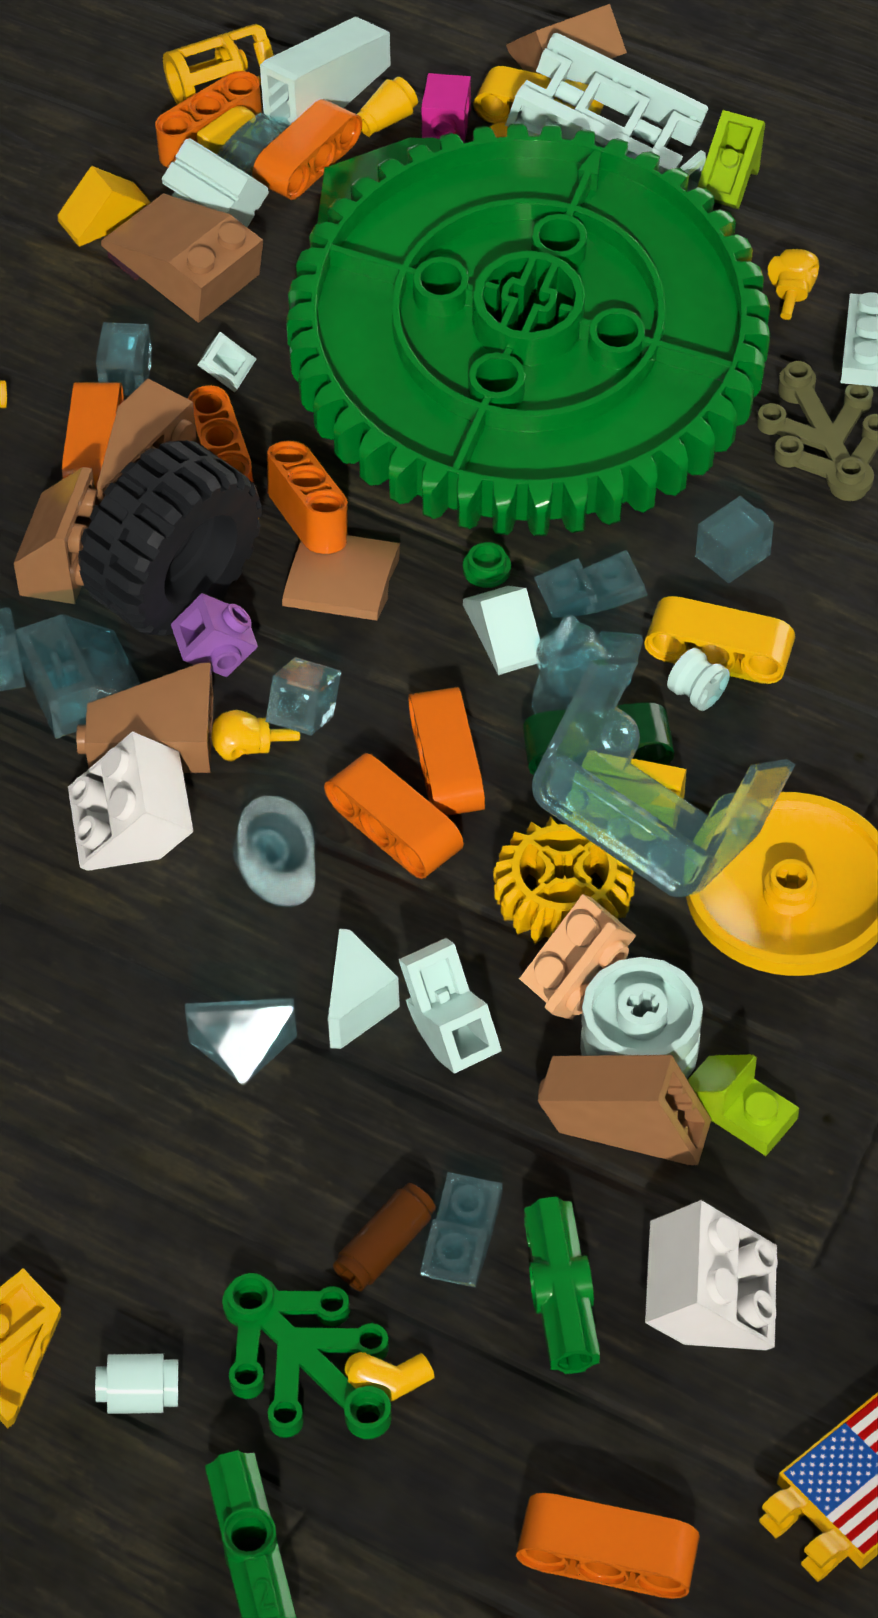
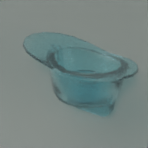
M565 615L559 627L546 634L537 645L536 660L539 676L532 698V708L535 714L544 711L594 707L605 689L611 666L615 660L617 649L613 641L605 636H598L594 629L584 623H579L573 615Z
M262 796L252 800L240 816L238 832L233 843L234 862L249 888L263 900L277 906L294 907L304 903L314 891L315 843L313 828L305 813L293 802L280 796Z

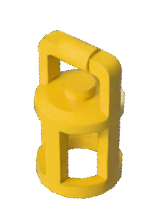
M252 24L164 53V72L176 104L178 105L196 94L195 85L248 69L246 55L242 49H238L234 40L250 35L253 36V46L259 67L263 61L274 56L265 29L258 24ZM215 48V58L191 66H188L184 59L185 57ZM260 75V76H257V78L259 79V83H260V85H261V75Z

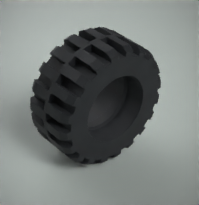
M188 440L162 443L159 449L150 448L142 453L141 459L136 463L130 462L121 471L122 476L115 483L111 482L104 491L105 497L99 506L95 505L90 515L92 521L89 528L84 529L81 538L83 550L79 551L78 563L81 569L79 572L89 595L140 633L146 635L173 634L171 623L201 593L221 601L226 596V590L233 581L236 582L243 572L241 568L246 559H250L254 550V538L259 536L261 528L258 518L262 516V506L254 483L204 446Z

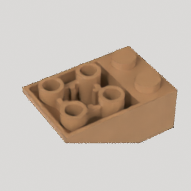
M147 379L118 406L97 483L99 505L104 499V491L110 483H115L122 476L121 471L130 462L136 463L139 461L141 454L150 448L159 449L160 444L169 441L188 440L197 443L193 401Z

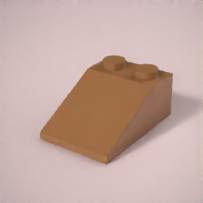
M163 193L102 239L101 246L199 323L259 276L263 239L231 214Z

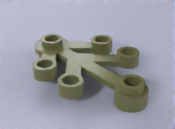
M802 361L789 363L780 372L778 393L783 400L799 404L811 426L786 418V411L782 406L769 403L761 406L758 411V429L767 435L778 434L783 436L775 443L774 459L777 464L787 468L796 467L826 478L832 494L841 500L856 501L861 499L871 489L874 481V471L869 463L878 450V431L872 430L878 429V414L869 415L864 419L861 434L862 440L851 456L844 443L861 414L871 408L873 399L872 388L865 385L849 384L845 389L844 406L834 423H832L815 392L816 374L811 366ZM803 444L825 451L829 459L804 452Z

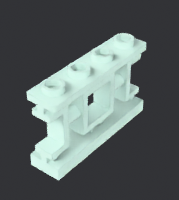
M553 33L536 69V72L551 78V82L544 89L526 80L515 96L505 126L508 127L510 124L522 123L527 127L529 136H540L545 125H559L562 130V139L573 140L579 130H590L595 132V145L603 148L610 140L619 138L628 142V157L635 159L639 154L647 151L659 155V172L663 174L671 168H679L683 158L682 155L666 148L670 138L672 137L691 147L707 114L708 107L559 33ZM565 80L588 84V87L584 92L566 83ZM555 97L575 106V110L555 101ZM593 100L630 117L626 126L622 127L588 110ZM644 117V118H646V119H648V120H650V121H652V122H654V123H656V124H658V125L664 127V129L662 130V129H660V128H658V127H656V126H654V125H652V124H650V123H648V122L642 120V118ZM634 135V136H636V137H638V138H640V139H642V140H644V141H646V142H648V143L654 145V147L652 148V147H650V146H648V145H645V144H643V143H641V142H639V141L633 139L632 136Z

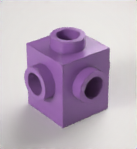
M203 593L171 623L183 661L193 665L211 663V671L228 677L258 647L251 628V619L243 608L236 604L225 603Z

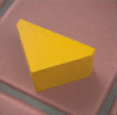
M91 166L57 215L58 222L80 247L110 234L151 202L134 182Z

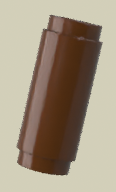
M407 1183L402 1189H397L339 1252V1258L333 1263L334 1270L339 1277L358 1291H363L367 1285H372L431 1220V1215L436 1211L433 1200L425 1191L412 1183Z

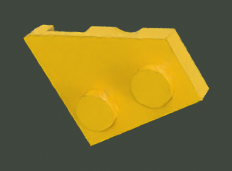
M24 1268L0 1287V1421L7 1429L16 1421L61 1317V1308Z

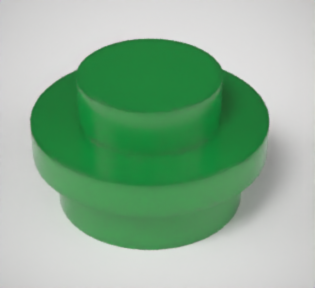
M483 542L473 546L463 561V574L471 584L478 587L491 588L499 586L509 578L511 573L510 558L504 549L495 543Z

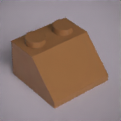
M610 4L542 28L506 44L508 52L522 69L538 73L536 69L545 48H547L553 33H559L612 60L627 53Z

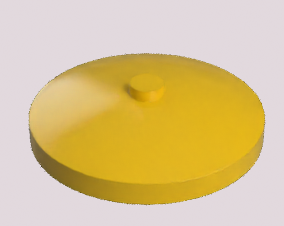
M774 792L738 801L712 817L698 833L690 848L685 874V894L690 913L702 934L711 944L731 959L753 969L778 975L805 976L825 973L846 966L865 955L878 942V830L852 809L817 795L799 792Z

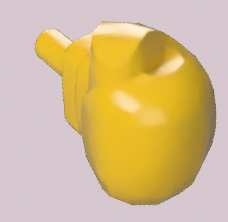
M787 249L780 256H774L768 264V277L776 287L777 295L784 299L780 314L782 319H791L795 302L804 301L814 286L819 272V260L812 252L802 249Z
M232 710L222 713L213 721L211 739L215 750L224 760L234 761L243 754L269 753L270 742L300 741V729H270L267 718H256V716L248 712Z

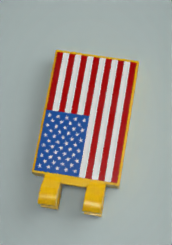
M878 1392L779 1473L777 1484L783 1490L776 1492L762 1505V1509L766 1514L759 1519V1522L775 1539L784 1534L804 1514L823 1532L804 1548V1552L808 1556L801 1562V1565L817 1582L825 1578L846 1557H849L862 1569L878 1555Z

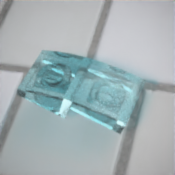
M259 113L242 125L216 155L252 177L253 166L258 155L290 125Z
M627 550L586 568H583L579 558L534 577L552 618L596 613L647 596L644 583Z
M450 1172L447 1173L437 1218L432 1221L420 1276L476 1288L502 1198V1183Z

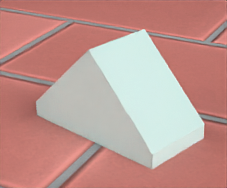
M505 586L463 599V606L498 675L544 662V653L527 588Z
M339 929L328 1015L330 1048L337 1049L343 1048L400 1007L398 977L351 930Z

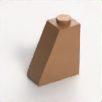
M199 663L87 703L86 724L77 725L76 740L78 754H86L88 768L93 766L111 748H114L133 731L179 751L183 773H210L211 731L214 708L211 663Z
M672 1055L552 1056L546 1077L539 1086L538 1102L559 1133L686 1165L699 1164L711 1118Z

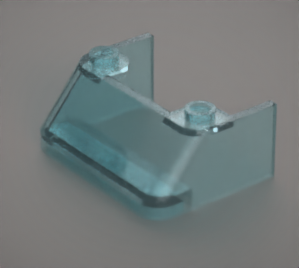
M632 657L591 660L534 774L532 781L534 798L544 810L668 895L686 897L697 894L757 837L796 764L788 759L750 765L737 792L721 796L713 805L709 815L705 814L630 763L639 746V729L633 718L616 706L638 661Z

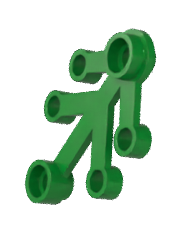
M255 1273L243 1274L232 1281L225 1290L222 1300L226 1318L230 1323L238 1327L236 1362L229 1370L230 1387L232 1392L242 1399L255 1398L263 1391L265 1386L264 1372L262 1366L258 1363L262 1330L277 1344L274 1401L270 1404L267 1412L269 1427L275 1435L283 1438L292 1437L299 1433L303 1427V1410L298 1402L300 1368L344 1409L346 1426L353 1435L362 1439H374L383 1435L388 1430L392 1420L391 1402L387 1394L374 1386H364L355 1389L348 1382V1378L321 1353L365 1352L370 1356L383 1360L389 1351L388 1334L382 1326L368 1323L359 1328L294 1327L283 1315L316 1314L318 1320L326 1326L333 1327L343 1324L350 1314L347 1293L335 1286L326 1287L321 1291H278L270 1280ZM249 1300H257L261 1303V1306L254 1309L242 1308V1305ZM329 1301H337L342 1304V1307L334 1312H329L322 1308ZM368 1338H376L381 1341L380 1346L375 1349H367L361 1344ZM244 1373H252L257 1377L251 1384L244 1385L237 1382V1378ZM283 1411H290L296 1415L294 1420L289 1423H281L275 1419ZM366 1412L375 1413L379 1417L373 1423H361L358 1418Z

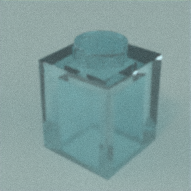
M103 322L96 358L98 381L122 383L124 395H131L145 380L149 379L153 358L149 324Z
M739 496L698 524L696 557L727 583H731L771 555L774 522L770 520L763 510L755 508Z
M297 657L292 659L273 675L265 722L312 736L334 716L341 671Z

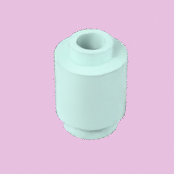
M108 1354L107 1366H96V1402H107V1414L163 1413V1407H178V1359L164 1360V1354Z

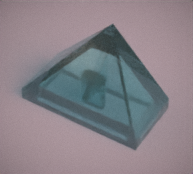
M294 998L185 1004L189 1042L243 1085L297 1037Z

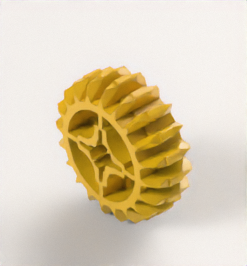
M550 816L546 827L541 828L535 823L530 822L527 828V835L514 832L510 845L502 846V850L499 853V862H496V867H494L493 881L496 883L494 885V898L497 900V904L501 905V914L504 920H513V927L516 929L517 934L531 930V938L536 944L544 937H551L582 894L593 898L617 920L618 918H626L631 897L634 896L635 882L632 881L634 867L631 864V859L626 858L627 851L624 848V843H614L611 830L597 834L593 820L584 827L577 826L573 816L569 818L566 824H557L552 816ZM594 873L604 882L600 890L592 885V878L590 876ZM529 874L536 878V885L538 886L533 891L524 883L525 878Z

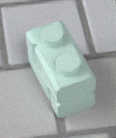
M191 138L185 139L175 156L176 161L171 162L163 175L162 183L174 191L173 197L231 214L248 227L255 216L254 211L260 208L268 195V187Z

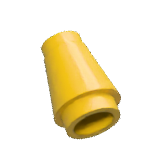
M396 77L393 80L386 79L360 109L357 115L362 119L361 132L370 137L375 132H379L413 114V108L418 104V98L406 80L401 77Z

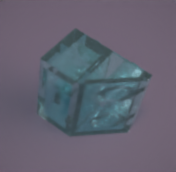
M64 614L15 630L22 668L55 739L76 732L78 724H86L87 703L140 685L114 630Z

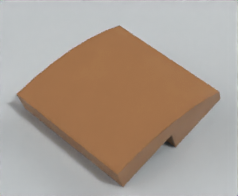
M347 535L346 546L341 551L321 554L310 551L301 541L287 579L282 606L377 621L388 600L389 580L399 562L400 543Z

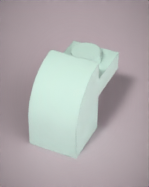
M444 938L399 959L411 997L406 1000L411 1016L434 1056L444 1066L455 1074L502 1051L488 1005L469 991L453 942Z

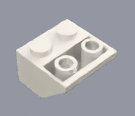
M133 731L68 786L80 868L87 871L161 859L193 833L179 751Z
M702 1200L651 1220L645 1323L684 1345L753 1350L774 1348L776 1268L778 1264L777 1245Z

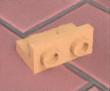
M582 894L519 979L546 1002L545 1008L552 1015L573 1020L576 1015L582 1014L586 987L600 970L618 960L627 958L629 953L628 946L636 935L593 898Z

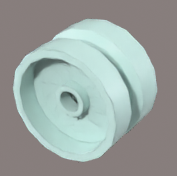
M636 957L618 960L600 970L586 987L583 1000L580 1045L582 1056L672 1055L687 1079L696 1067L700 1045L703 1005L698 987L684 971L664 960Z

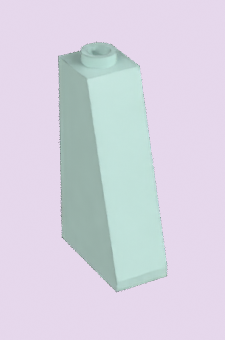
M355 16L263 61L260 64L265 132L278 137L320 99H325L344 108L391 66L390 32Z

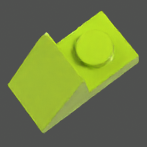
M722 110L697 186L708 189L714 195V203L739 209L750 174L758 175L765 130L764 121Z
M754 1055L708 1056L688 1079L689 1084L709 1114L711 1121L767 1156L798 1119L799 1107L754 1079L757 1060Z

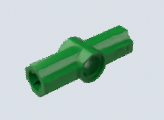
M559 1197L541 1198L533 1205L524 1208V1227L532 1261L529 1262V1276L535 1313L541 1314L550 1369L561 1371L564 1374L585 1372L587 1368L599 1364L600 1346L591 1309L594 1305V1294L590 1265L587 1256L581 1255L572 1202L563 1201Z
M237 1450L218 1455L217 1459L205 1465V1472L222 1538L226 1565L230 1571L241 1618H297L278 1546L276 1526L270 1515L255 1453H243ZM247 1538H258L265 1542L255 1551L246 1552L237 1548V1545Z

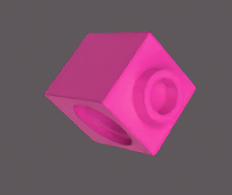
M428 73L421 107L422 138L432 137L440 139L442 135L453 133L458 135L463 143H465L471 112V76Z

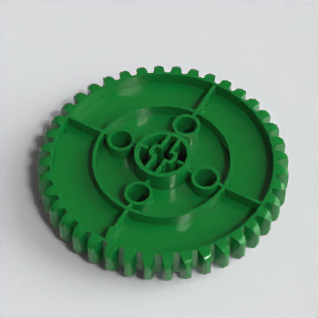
M520 123L508 126L507 137L496 138L491 128L483 126L474 129L473 141L463 143L460 137L453 133L440 136V151L434 153L426 145H414L408 148L407 165L404 166L396 159H386L378 164V182L370 177L358 178L351 184V200L347 198L336 199L328 207V222L315 225L309 235L310 248L302 251L297 260V278L292 280L288 292L289 312L286 317L287 340L290 347L291 373L295 381L299 382L301 403L307 411L314 413V427L320 436L334 440L335 455L343 463L355 464L359 462L360 479L369 486L380 485L389 479L390 499L398 504L409 503L417 495L421 496L422 515L431 519L441 517L448 508L457 510V524L460 528L470 530L477 525L481 516L492 518L495 534L509 535L513 531L515 521L524 520L527 521L529 531L533 536H546L550 529V520L562 519L565 528L571 533L585 530L586 514L596 513L601 522L607 525L621 522L622 504L625 502L635 511L643 513L655 507L656 488L665 495L676 496L686 488L687 472L691 475H704L713 466L714 452L728 450L735 441L737 426L744 425L749 419L752 412L753 399L762 387L770 342L768 327L770 304L767 295L762 293L764 277L761 268L751 262L753 249L747 238L735 235L736 221L732 215L723 210L713 211L714 195L708 189L697 187L687 192L689 174L681 168H671L661 174L659 172V155L647 151L642 152L635 159L628 157V142L619 138L610 140L604 148L596 146L595 132L590 130H579L573 140L562 139V130L559 125L547 124L542 128L540 136H529L527 127Z

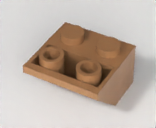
M82 467L41 493L14 561L19 596L70 604L76 603L81 587L84 586L78 563L79 551L83 550L81 538L84 529L89 528L92 521L90 515L95 505L99 506L98 491L95 489L92 468Z

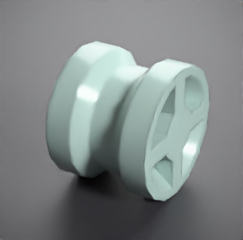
M692 648L685 652L675 663L669 674L667 687L676 695H687L690 697L692 706L700 711H704L720 698L727 687L730 672L721 664L716 663L712 665L707 661V656L698 648Z

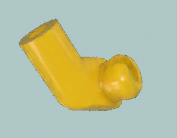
M358 1352L348 1358L344 1368L348 1382L355 1389L364 1386L377 1387L387 1394L390 1402L435 1378L429 1361L422 1353L398 1366H394L365 1352Z

